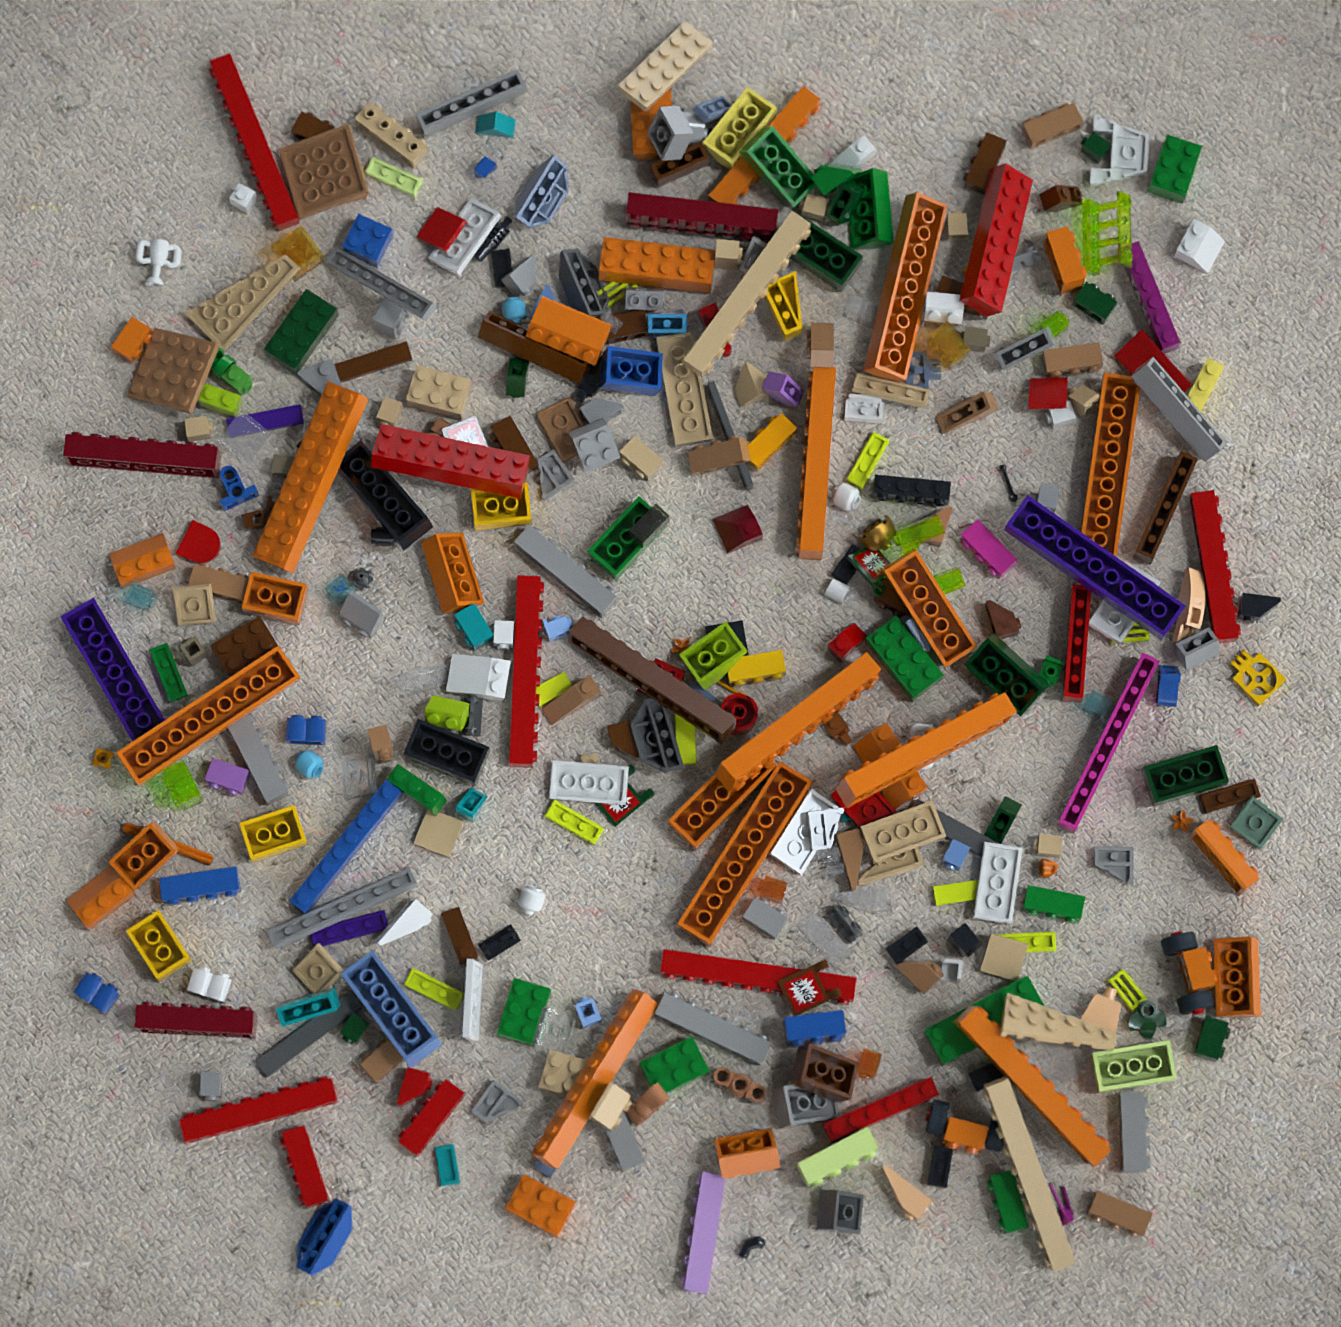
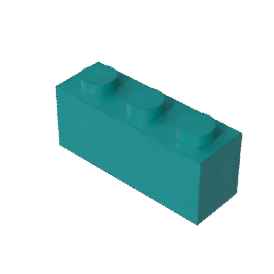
M334 987L280 1003L276 1008V1012L281 1026L284 1027L337 1011L341 1004Z

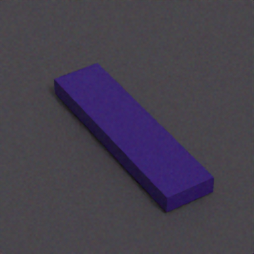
M299 404L227 418L226 422L229 438L301 425L304 424L301 405Z
M385 910L337 922L310 934L313 948L319 943L322 947L382 932L388 926Z

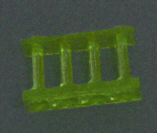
M1117 191V200L1099 204L1089 198L1082 200L1083 266H1085L1086 272L1090 275H1100L1101 266L1116 262L1124 267L1132 268V202L1130 195L1122 191ZM1117 208L1116 219L1099 222L1100 212ZM1117 226V237L1100 240V230ZM1118 244L1117 255L1100 258V248Z

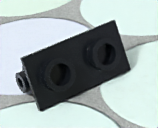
M510 924L478 944V946L489 961L520 942L521 939Z

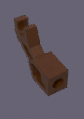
M271 495L268 496L267 506L263 511L256 510L242 514L246 531L264 528L275 505ZM261 516V522L254 524L253 518Z

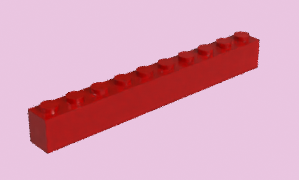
M228 53L210 60L211 67L208 70L212 79L216 78L218 84H215L218 94H222L225 99L222 101L225 111H229L231 117L228 118L232 128H237L236 138L239 144L243 143L244 145L243 155L246 161L250 160L252 166H249L252 177L256 176L258 179L256 186L259 194L263 193L265 199L262 201L266 210L270 209L272 216H269L273 227L277 226L278 230L282 231L299 224L298 215L231 54Z
M517 575L510 767L533 768V762H537V751H534V743H538V732H535V724H539V713H535L536 706H539L540 694H536V687H540L541 677L537 675V668H541V657L538 656V649H542V638H539V631L543 630V619H539L540 612H543L544 600H540V593H544V582H541L540 576Z
M664 949L660 975H664L665 979L675 980V977H680L685 982L701 980L702 984L705 985L721 983L722 987L733 988V985L741 986V989L746 991H752L755 988L760 989L761 993L772 994V991L780 992L779 995L784 996L778 981L803 969ZM817 972L826 993L836 988L840 989L842 995L833 1000H837V1003L841 1005H849V1002L853 1003L857 977Z

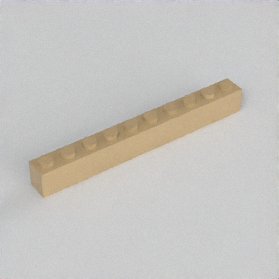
M791 211L684 358V366L700 377H703L705 373H710L714 367L712 364L714 360L721 358L725 351L723 348L727 343L731 344L736 336L734 333L738 328L741 329L744 326L746 316L755 311L759 298L763 299L768 292L767 287L770 283L773 285L779 277L778 272L787 267L790 261L788 258L791 254L795 255L800 248L799 243L802 239L806 240L810 235V222Z
M1004 1076L983 1085L985 1090L982 1093L985 1101L991 1105L992 1109H989L992 1120H996L998 1124L996 1128L999 1139L1003 1138L1005 1146H1002L1005 1156L1010 1157L1012 1162L1009 1165L1013 1176H1017L1019 1181L1016 1183L1019 1193L1024 1195L1025 1201H1023L1026 1212L1031 1214L1032 1219L1029 1220L1033 1231L1037 1230L1039 1237L1036 1240L1039 1248L1045 1252L1046 1256H1043L1047 1268L1050 1267L1053 1271H1057L1075 1264L1073 1253L1009 1079Z

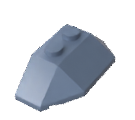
M551 155L536 168L515 201L514 217L528 228L550 223L568 194V165L555 155Z

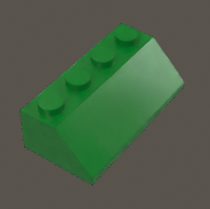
M875 168L860 172L849 180L865 190L849 220L851 248L854 250H864L891 245L894 243L888 172Z

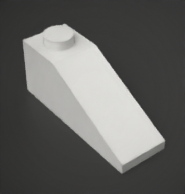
M863 135L829 165L836 163L860 168L875 156L876 149L866 136Z
M411 898L374 942L382 946L422 927L424 928L430 923V917L433 914L417 899Z

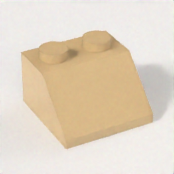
M610 1082L591 1113V1120L609 1131H612L613 1128L617 1129L622 1121L620 1118L622 1112H627L632 1104L630 1101L631 1095Z

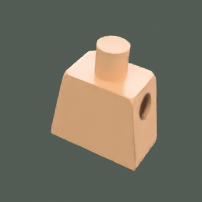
M1106 987L1103 996L1095 994L1080 1019L1116 1032L1121 1003L1114 1001L1117 990Z

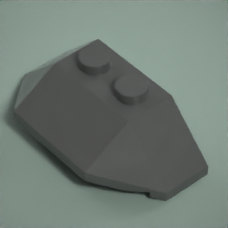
M577 248L562 250L560 252L559 280L571 308L592 317L604 315L610 298L607 295V291L604 290L603 282L599 281V272L596 266L587 257L582 255L581 251ZM602 289L603 293L598 295L597 292Z
M653 698L644 700L630 724L640 762L664 773L684 769L667 708Z

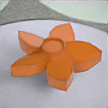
M675 638L676 647L670 652H679L680 654L690 647L688 646L689 638L684 639L682 642Z
M1184 810L1181 811L1179 816L1171 815L1172 820L1176 822L1173 830L1181 827L1182 831L1187 833L1188 825L1194 819L1186 817Z

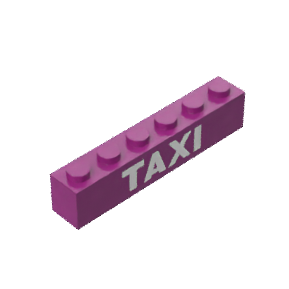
M1139 241L1122 246L1119 256L1156 345L1164 353L1177 350L1181 342Z

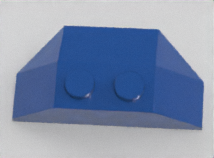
M334 1198L332 1202L325 1204L316 1211L297 1244L296 1267L312 1276L333 1265L352 1231L351 1205L338 1198Z

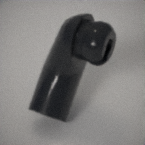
M761 1236L746 1239L738 1256L747 1259L751 1249L764 1248L765 1240Z

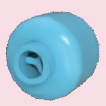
M519 297L505 299L501 306L503 317L521 325L522 321L527 318L525 302L520 300Z
M307 750L300 752L296 756L295 768L304 777L311 779L321 775L324 770V762L316 753Z

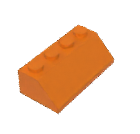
M671 88L646 112L630 100L633 154L639 161L660 158L647 132L659 107L672 106Z
M542 296L531 319L526 337L595 366L602 355L612 325Z
M463 532L434 534L422 541V548L442 613H457L473 603L476 606L483 605V596Z
M886 722L868 733L854 744L853 747L863 763L867 761L872 763L876 760L877 756L884 752L889 754L900 743ZM916 771L882 789L881 792L896 810L926 792L927 786Z
M1209 819L1197 827L1190 837L1240 896L1260 879L1258 877L1259 873L1253 866L1250 867L1245 862L1246 857L1241 851L1237 852L1235 850L1233 841L1220 832L1221 827L1218 823L1212 822Z
M1252 936L1214 939V963L1217 981H1215L1216 1016L1234 1018L1261 1017L1258 939Z

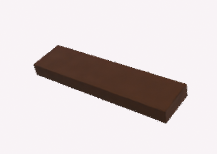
M407 341L336 363L335 367L340 382L343 383L412 361L413 359Z

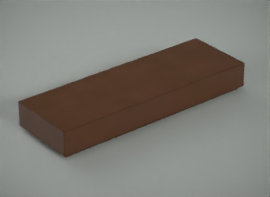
M1255 779L1199 795L1205 814L1247 802L1251 796L1256 799L1261 797Z

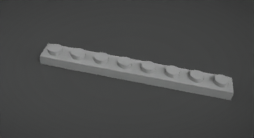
M336 246L325 260L331 267L424 321H427L437 307L430 300Z
M407 868L268 930L267 933L275 950L416 888L418 885L410 868Z

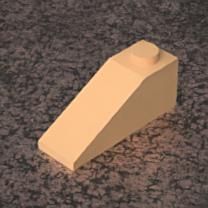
M884 1165L882 1171L901 1209L904 1211L903 1215L911 1221L913 1219L917 1221L932 1200L887 1165Z

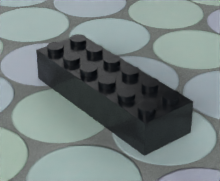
M361 440L346 451L337 474L403 551L433 528L430 519L387 470L372 467V452Z

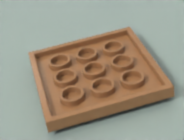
M348 123L279 149L300 219L370 194Z
M154 328L152 339L146 347L127 396L130 399L192 414L220 345L213 341Z

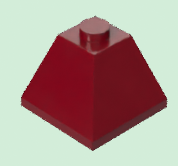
M748 505L713 519L727 554L763 539V533L757 519Z

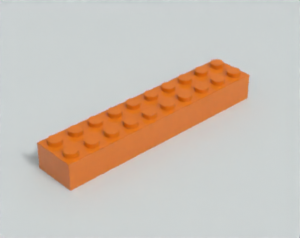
M919 192L907 195L904 199L863 369L867 373L895 382H902L907 379L926 300V293L948 205Z
M813 367V371H809L807 388H811V390L807 391L806 406H810V408H806L805 424H808V426H805L804 443H807V445L803 446L802 461H806V463H802L801 479H804V482L801 481L800 498H803V500L799 501L798 516H802V519L798 518L797 534L800 537H797L795 552L799 553V559L822 561L836 367Z
M1104 372L1101 381L1080 532L1117 557L1140 386L1135 384L1131 376Z
M329 381L327 382L253 553V557L294 574L369 400L368 398L356 391Z
M278 645L116 752V756L136 785L140 787L300 681V676Z
M866 652L721 762L715 776L729 792H732L734 789L736 791L740 790L746 784L745 781L747 779H754L760 774L759 770L763 767H770L775 762L774 759L777 756L783 757L788 753L789 747L793 744L795 746L800 744L807 733L809 735L813 734L818 729V725L822 722L826 724L830 721L836 711L838 713L842 712L847 707L846 704L849 701H856L862 695L861 692L865 689L867 691L872 689L876 685L875 682L880 678L878 675L882 669Z
M1005 692L1001 695L996 693L990 696L984 704L981 701L972 706L973 709L970 711L963 710L958 713L952 721L950 718L940 723L941 726L938 728L931 727L921 737L916 735L909 739V743L906 745L899 744L889 754L884 752L877 756L876 760L872 763L867 761L860 765V769L854 772L852 769L845 773L835 789L846 808L1008 723L1017 711Z
M779 761L677 923L679 929L711 947L807 791L811 788L812 780Z
M969 1006L953 1022L990 1062L1009 1079V1082L1085 1163L1095 1167L1111 1152V1149L1108 1147L1110 1143L1103 1136L1096 1135V1128L1090 1122L1081 1119L1082 1113L1077 1108L1070 1107L1067 1104L1069 1102L1067 1097L1054 1090L1056 1086L1049 1079L1041 1076L1042 1071L1035 1064L1033 1065L1027 1061L1029 1057L1022 1050L1014 1047L1015 1042L1008 1035L1007 1037L1000 1036L1001 1027L995 1021L992 1022L986 1018L988 1014L982 1007Z

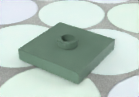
M1251 796L1229 825V828L1261 850L1283 818Z

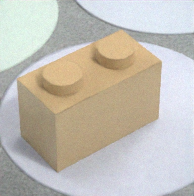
M717 239L715 268L737 270V265H741L743 248L739 247L740 241Z
M635 435L620 451V461L627 467L631 466L635 469L634 473L639 478H645L647 481L663 465V459Z

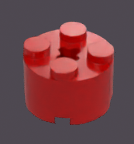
M734 693L726 697L722 702L720 708L730 712L736 718L735 730L730 735H744L753 729L758 718V706L753 698L742 693ZM735 712L742 713V716H735Z

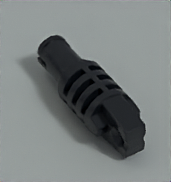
M508 216L502 223L497 222L483 241V244L476 251L474 257L478 261L482 262L491 250H496L510 233L508 227L512 224L513 220Z

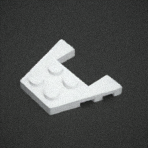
M1094 114L1093 131L1101 134H1112L1110 169H1090L1089 186L1146 174L1149 135L1129 127H1123L1112 120L1108 121Z

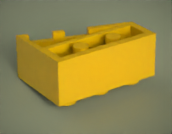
M794 271L778 278L773 285L770 283L767 287L768 292L764 297L784 342L802 334L797 273Z

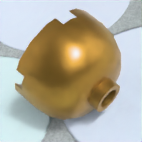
M888 515L884 516L885 520L882 521L879 518L863 530L864 535L862 537L860 534L857 536L865 548L874 551L879 549L885 551L893 545L891 541L895 537L896 529Z

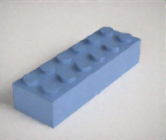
M373 950L341 973L347 984L410 1068L442 1046L436 1034Z

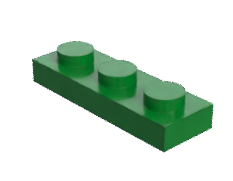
M168 643L149 649L170 703L188 697Z

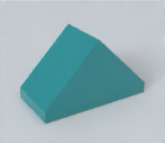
M497 111L479 115L476 134L514 138L516 119Z
M470 788L456 806V813L474 823L488 796Z

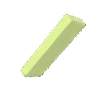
M373 156L364 172L365 175L413 197H416L423 183V179Z

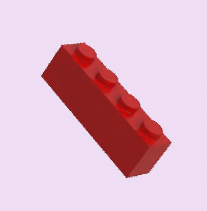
M447 1079L437 1084L434 1089L436 1093L432 1098L430 1096L427 1097L422 1104L424 1107L420 1113L416 1112L410 1120L412 1124L409 1128H404L398 1135L400 1138L398 1142L417 1157H419L466 1095L465 1092Z
M302 1125L282 1132L283 1138H280L283 1150L287 1149L289 1156L286 1157L289 1168L294 1169L295 1175L292 1178L295 1187H300L301 1194L298 1196L301 1205H306V1208L309 1209L329 1202L330 1199L306 1127Z

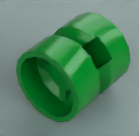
M219 347L210 370L213 369L212 373L220 380H223L222 375L233 363L236 364L237 361L228 354L224 355V351Z

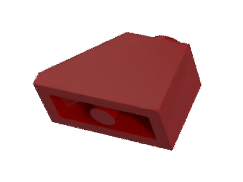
M853 623L828 644L827 650L841 663L868 636Z
M407 1067L396 1105L403 1107L425 1095L426 1091L431 1089L433 1079L430 1078L431 1074Z

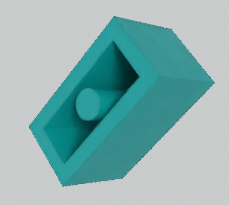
M475 603L455 614L456 620L454 624L459 631L463 630L466 635L464 640L468 647L472 646L474 650H477L494 640L492 631Z

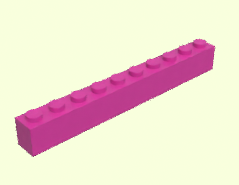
M1142 652L1057 826L1073 834L1075 833L1160 662L1159 660Z

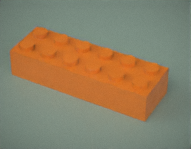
M604 237L599 267V281L711 294L716 250Z
M913 548L881 569L942 666L946 668L978 647L916 549Z
M748 739L742 746L748 743L750 739ZM773 763L768 768L763 767L759 770L760 774L752 780L750 778L745 781L746 784L740 790L736 791L734 789L732 792H729L714 774L668 820V825L696 851L773 773L777 765Z

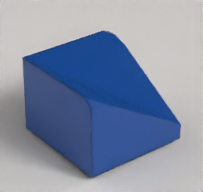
M486 156L483 157L474 169L475 177L486 178L489 173L497 169L496 163Z

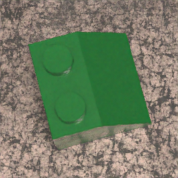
M827 163L814 170L815 174L811 178L822 194L827 195L836 191L841 183L851 180L862 170L858 167L836 163L829 165Z

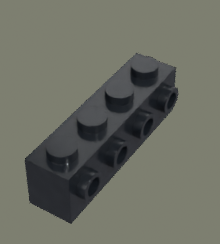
M875 474L872 498L878 501L894 500L898 503L914 502L918 505L927 503L942 507L949 503L951 481Z

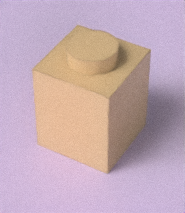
M808 193L806 199H802L799 209L802 210V216L823 222L829 199Z
M952 211L950 214H947V240H966L968 235L966 213Z
M384 397L376 416L379 425L385 424L396 427L403 410L402 403Z
M207 416L184 419L189 442L211 439V432H214L212 421H209Z
M1039 834L1038 839H1034L1033 850L1037 851L1036 856L1060 858L1063 836Z

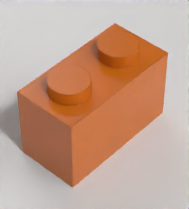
M131 317L111 346L112 351L132 364L134 360L140 358L145 344L148 345L152 339L153 332L151 328L136 318Z

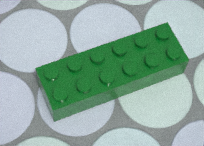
M1028 975L970 1005L982 1007L988 1014L986 1018L989 1021H995L1000 1027L1004 998L1007 993L1044 1006ZM968 1007L934 1024L923 1032L942 1067L977 1049L975 1044L953 1022Z

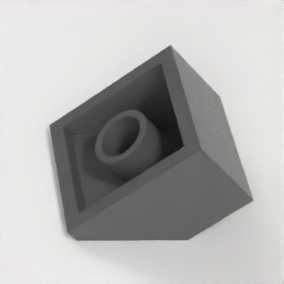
M820 1189L816 1229L860 1234L864 1195L841 1190Z

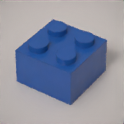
M358 213L342 245L343 251L378 268L394 236L393 230Z

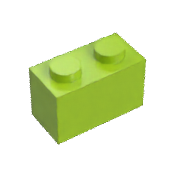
M205 383L198 400L201 407L230 417H237L243 402L241 395Z
M433 695L425 707V722L435 726L462 731L469 720V703Z

